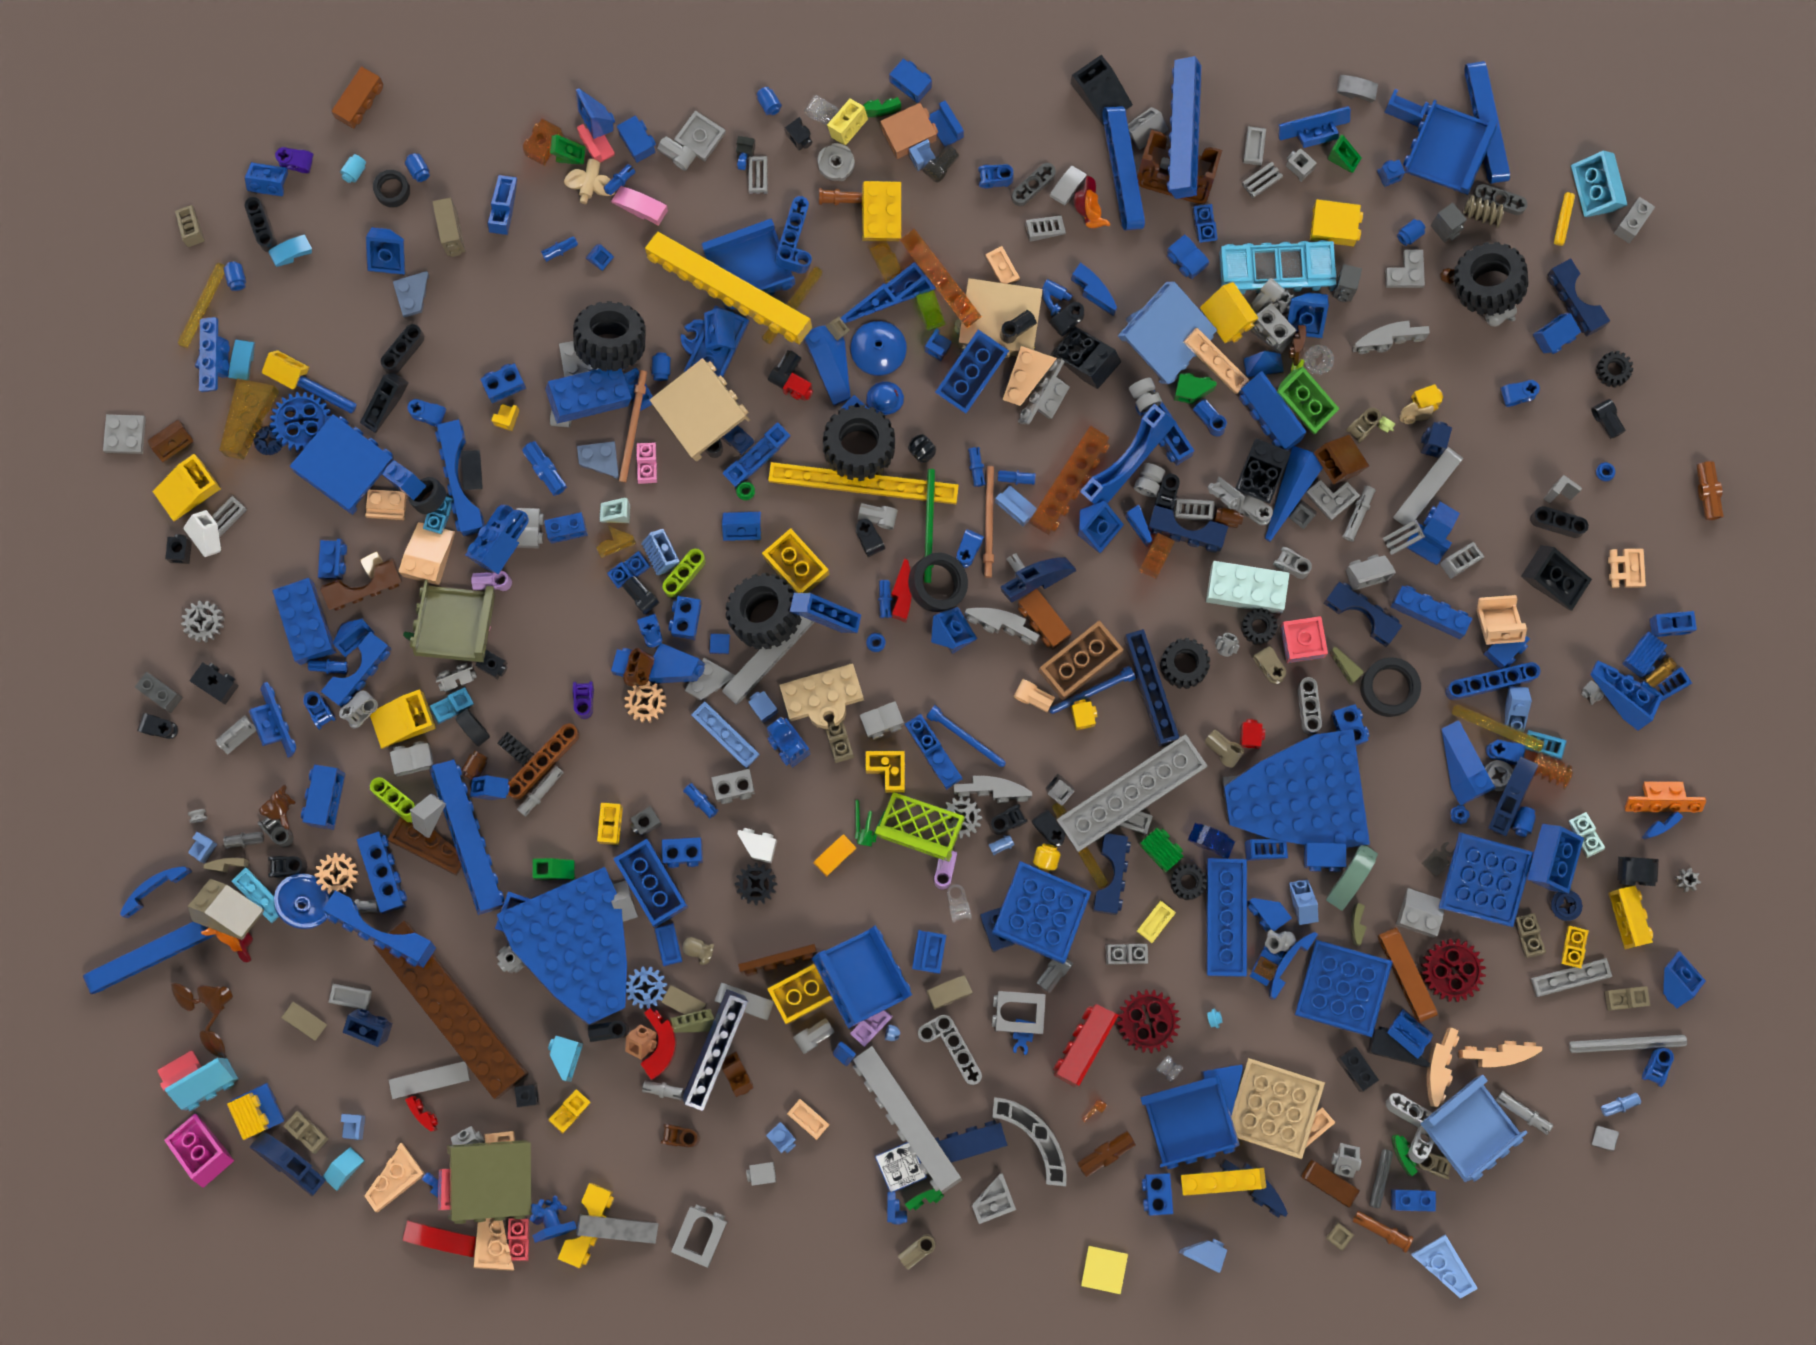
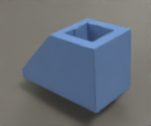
M1509 686L1505 703V731H1525L1532 702L1529 688Z
M1308 879L1290 882L1289 887L1294 912L1299 925L1319 922L1318 903Z

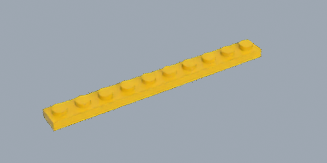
M773 462L770 465L769 483L927 501V481L875 475V478L869 479L865 477L864 481H858V478L849 480L846 475L841 477L837 474V470L833 471L832 469ZM935 482L934 502L956 505L959 485Z

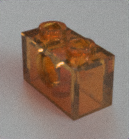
M541 119L539 123L534 125L531 137L527 138L523 144L525 156L545 166L552 155L550 154L552 136L557 134L563 137L561 128ZM540 139L546 140L542 144L537 143Z
M1157 533L1139 571L1157 579L1175 541Z

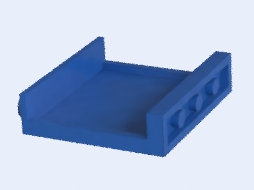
M1434 99L1432 105L1429 104L1426 109L1425 115L1427 117L1425 122L1421 121L1418 132L1420 133L1418 138L1413 139L1410 147L1413 150L1404 160L1405 173L1468 195L1497 129L1498 121L1490 119L1487 122L1438 105L1437 100Z
M772 218L701 243L707 260L770 296L774 295L776 291L789 290L795 285V278L791 271L779 267L775 262L780 241ZM784 254L780 255L782 258L786 259ZM724 304L725 309H736L733 306L729 307L726 304Z
M333 414L293 461L290 468L295 474L353 515L357 511V503L381 476L386 467L394 460V455L387 449H380L378 447L379 444L372 438H365L363 436L364 433L357 427L351 428L348 425L349 422L342 416L338 418Z
M876 925L811 958L848 1028L902 1002L912 995L909 984L905 982L900 967L895 963L892 952L886 946L883 935Z
M1219 1075L1140 1097L1142 1105H1146L1162 1160L1160 1167L1167 1166V1169L1178 1167L1179 1162L1185 1161L1186 1164L1197 1162V1157L1204 1156L1205 1159L1215 1157L1216 1152L1223 1151L1224 1154L1235 1151L1234 1147L1240 1145Z

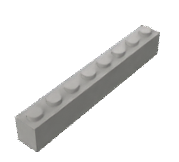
M873 1046L855 1057L853 1061L856 1065L853 1068L859 1076L863 1074L867 1080L864 1082L869 1092H875L877 1095L875 1101L881 1109L885 1107L888 1112L885 1116L891 1125H897L899 1128L897 1134L902 1141L907 1140L910 1145L907 1149L913 1158L918 1156L922 1162L919 1164V1167L925 1175L927 1173L930 1174L932 1180L929 1182L935 1191L940 1189L943 1194L962 1181Z

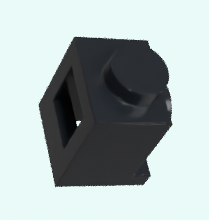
M800 117L785 127L787 137L799 151L803 148H808L813 143L810 139L811 132L805 125L802 126V119Z
M486 650L484 662H477L475 666L498 680L507 671L508 667L506 665L508 663ZM491 661L495 662L494 667H489Z

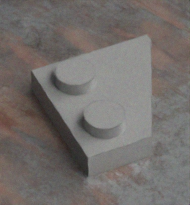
M706 658L702 660L705 663L702 676L697 681L689 682L685 689V692L701 701L709 697L713 692L721 689L722 686L735 677L731 672Z
M1002 1173L995 1178L972 1204L979 1224L1016 1210Z

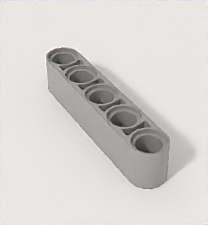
M1448 447L1393 518L1403 526L1415 521L1463 460V457Z

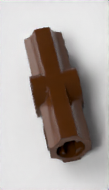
M1128 1131L1123 1132L1112 1141H1107L1097 1147L1093 1153L1077 1162L1085 1177H1088L1103 1166L1106 1167L1119 1159V1156L1135 1147L1136 1144Z

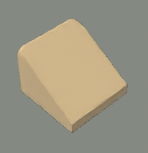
M376 551L362 558L360 562L370 579L374 577L375 565L382 563L383 560Z

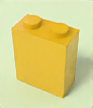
M1316 199L1313 206L1310 241L1327 240L1328 242L1333 241L1337 245L1354 247L1356 241H1359L1361 237V229H1358L1359 223H1362L1363 212H1360L1361 205Z
M1234 282L1223 285L1200 307L1207 319L1217 329L1216 332L1224 343L1230 341L1235 343L1243 337L1242 333L1252 329L1255 326L1253 323L1259 319Z

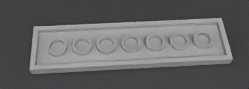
M1185 734L1056 820L1077 852H1080L1205 769L1207 764Z

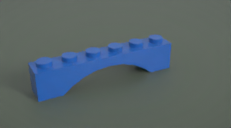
M1153 404L1143 416L1136 437L1126 452L1108 469L1093 476L1080 492L1093 504L1102 501L1108 504L1176 424V421L1156 404Z
M458 419L437 424L438 431H435L437 441L441 442L442 446L439 452L441 459L445 460L446 464L443 467L445 477H449L450 484L447 485L449 495H453L454 502L451 503L453 513H457L458 520H455L457 531H460L463 536L479 533L480 529L485 526L482 512L465 496L459 481V459L461 451L466 444L462 423Z
M336 890L322 909L327 915L326 919L334 924L337 922L341 923L342 927L348 932L354 930L363 940L368 941L370 939L374 941L373 944L382 950L384 948L389 949V953L397 958H400V956L404 957L405 961L413 967L418 965L424 968L436 949L430 940L417 933L393 935L372 928L363 921L354 901Z

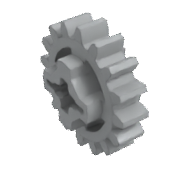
M198 601L197 606L191 603V610L185 609L187 615H182L185 622H182L181 625L187 627L183 631L189 634V638H195L197 642H200L202 638L206 643L209 637L213 640L215 639V633L221 634L218 629L224 628V625L220 622L224 621L225 618L219 616L223 612L217 609L218 606L215 604L211 605L209 601H206L205 604ZM206 610L211 611L213 613V616L208 615ZM192 628H198L200 633L194 632Z
M960 796L959 801L952 798L953 803L946 802L948 808L945 810L965 815L966 822H963L962 827H965L966 830H960L958 835L960 839L963 838L964 834L970 838V832L976 834L975 827L981 826L977 822L982 820V816H978L981 809H975L977 803L970 804V798L966 801H963L962 796ZM963 805L967 807L965 809H958L956 806ZM972 812H973V814H974V822H973V824H972V822L969 820V815H970ZM953 818L951 823H949V820L945 822L948 828L951 829L957 825L958 821L956 818Z

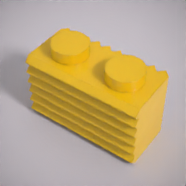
M249 1093L227 1103L243 1140L268 1129L267 1124H269V1120L266 1114H262L259 1106H261L257 1095Z

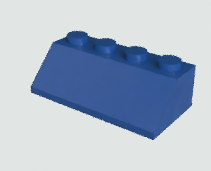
M1261 371L1241 388L1239 399L1244 406L1247 405L1251 410L1252 418L1255 421H1259L1262 425L1263 433L1266 436L1269 435L1272 439V444L1288 451L1302 441L1306 430L1277 393L1263 371Z

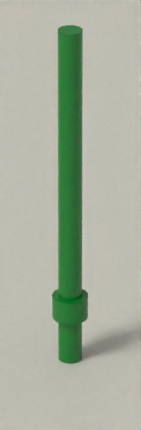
M928 469L925 557L932 554L935 469ZM934 565L928 566L924 571V583H931Z

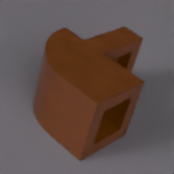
M737 1051L726 1056L721 1067L734 1095L738 1097L748 1093L754 1088L753 1083Z

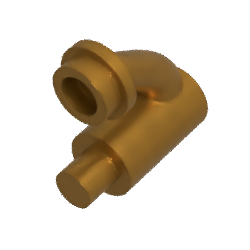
M1671 657L1665 658L1662 665L1645 677L1651 687L1655 688L1675 670L1677 664Z

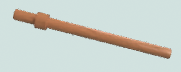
M640 370L638 384L635 385L634 389L636 394L619 481L624 483L627 481L642 398L646 392L647 371Z
M993 466L986 467L985 554H983L985 578H992V563H994V554H992Z

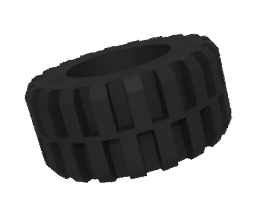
M1486 242L1482 246L1476 245L1473 247V250H1467L1464 253V257H1460L1457 262L1458 265L1455 266L1454 279L1457 297L1460 299V303L1464 307L1467 306V309L1471 312L1477 311L1479 315H1484L1485 313L1488 316H1494L1495 313L1500 315L1505 313L1506 310L1514 309L1515 304H1520L1523 300L1522 297L1526 296L1529 284L1527 263H1525L1523 255L1519 254L1516 248L1511 249V246L1508 244L1500 245V242H1494V244ZM1491 271L1501 272L1508 276L1504 282L1496 286H1482L1475 282L1480 275Z
M597 302L594 306L592 304L587 306L586 310L583 309L575 318L573 325L574 351L578 358L582 359V362L586 365L590 364L596 370L600 368L602 371H618L621 368L622 370L628 368V365H634L643 356L646 326L643 318L636 310L633 311L632 307L624 306L620 302ZM603 334H615L619 335L620 337L607 339L599 336Z
M851 405L848 406V410L844 408L838 410V415L833 414L830 417V422L826 423L825 431L823 432V452L826 462L829 463L833 471L837 469L839 476L843 477L846 475L849 480L858 478V481H864L865 477L872 479L875 478L876 473L878 475L882 474L884 467L888 468L891 464V459L894 457L895 432L894 428L891 427L892 423L889 419H885V414L881 411L877 413L876 408L870 407L867 409L865 405H860L858 408ZM863 431L872 435L876 439L877 445L869 453L856 455L846 451L842 447L841 441L851 432Z
M761 573V576L758 574L751 575L752 578L742 580V584L735 586L734 593H730L728 597L730 602L726 603V619L729 621L730 628L745 645L753 646L755 649H762L764 647L765 650L771 649L774 645L778 647L782 645L781 642L784 640L787 642L790 639V635L792 633L795 634L798 630L796 626L801 624V617L790 612L793 595L796 592L784 578H780L776 574H771V576L769 573ZM766 600L778 601L777 610L771 618L760 623L750 622L751 613L758 604Z

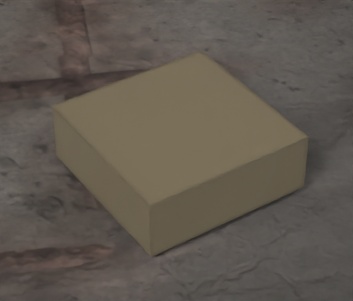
M839 316L826 325V328L837 341L850 332Z
M1337 1222L1326 1239L1343 1251L1354 1234Z

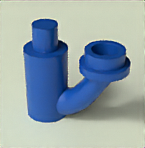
M1049 279L1046 280L1042 288L1043 300L1051 311L1050 316L1052 317L1059 313L1062 307L1058 303L1054 305L1050 295L1061 301L1065 299L1069 302L1073 296L1067 292L1065 287Z

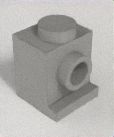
M1301 148L1297 152L1293 151L1286 159L1288 160L1286 167L1301 182L1315 169L1317 164Z

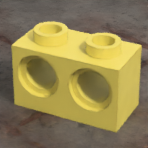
M849 99L827 124L831 138L846 146L868 120L864 106Z

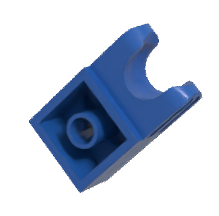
M508 505L498 506L487 524L480 529L478 537L469 545L465 556L480 567L499 574L519 544L517 539L529 522L528 515L521 510H513Z
M780 717L767 727L768 742L774 750L778 749L780 751L779 756L786 766L790 764L793 768L811 755L810 749L787 718L783 719Z

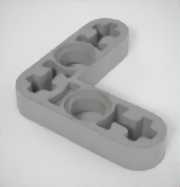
M1393 1093L1386 1100V1107L1390 1112L1418 1127L1408 1155L1413 1162L1422 1163L1429 1156L1434 1141L1420 1123L1429 1117L1432 1112L1399 1093ZM1409 1109L1414 1110L1417 1113V1117H1413L1409 1113ZM1420 1135H1426L1429 1142L1423 1141ZM1421 1147L1422 1149H1421V1151H1420V1156H1419L1417 1150Z

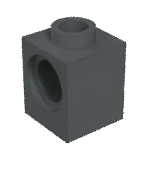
M651 806L630 818L633 822L630 825L636 835L640 833L642 837L662 825ZM642 818H649L650 823L647 827L640 826Z

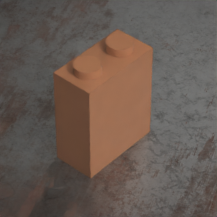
M921 103L880 121L881 130L896 159L909 154V148L927 139L930 144L936 141L937 127L934 123L931 124L929 112L926 107H922Z

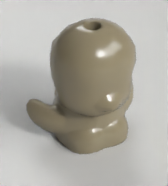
M689 937L684 941L682 950L687 956L698 957L700 959L699 964L705 965L710 963L715 945H706L702 940Z

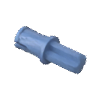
M1637 1093L1623 1098L1618 1097L1616 1101L1601 1106L1602 1114L1610 1116L1618 1112L1624 1113L1626 1109L1641 1105V1099Z

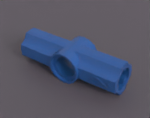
M535 441L525 445L522 449L524 455L532 464V468L541 481H544L553 496L564 492L567 486L556 472L557 469L549 457L545 456Z

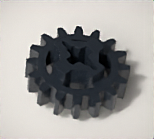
M755 863L754 868H751L748 864V870L741 869L742 876H736L740 880V882L735 883V886L740 887L736 892L737 894H743L741 900L747 898V904H750L752 901H754L755 906L758 905V901L765 904L766 898L772 899L770 893L776 894V891L773 889L774 886H778L776 882H773L776 875L770 876L772 869L770 868L766 871L765 864L761 868L758 867L757 863ZM752 872H762L759 876L751 874ZM750 878H752L756 882L760 880L759 884L763 890H760L757 887L752 888L753 883L750 880ZM744 879L748 881L746 890L743 887ZM769 879L768 890L765 888V881ZM753 893H760L762 896L752 897L751 895Z

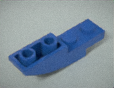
M921 714L905 723L913 740L946 790L963 780Z

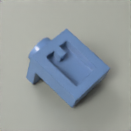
M782 1122L766 1135L780 1153L784 1151L788 1153L796 1146L794 1142L797 1139Z

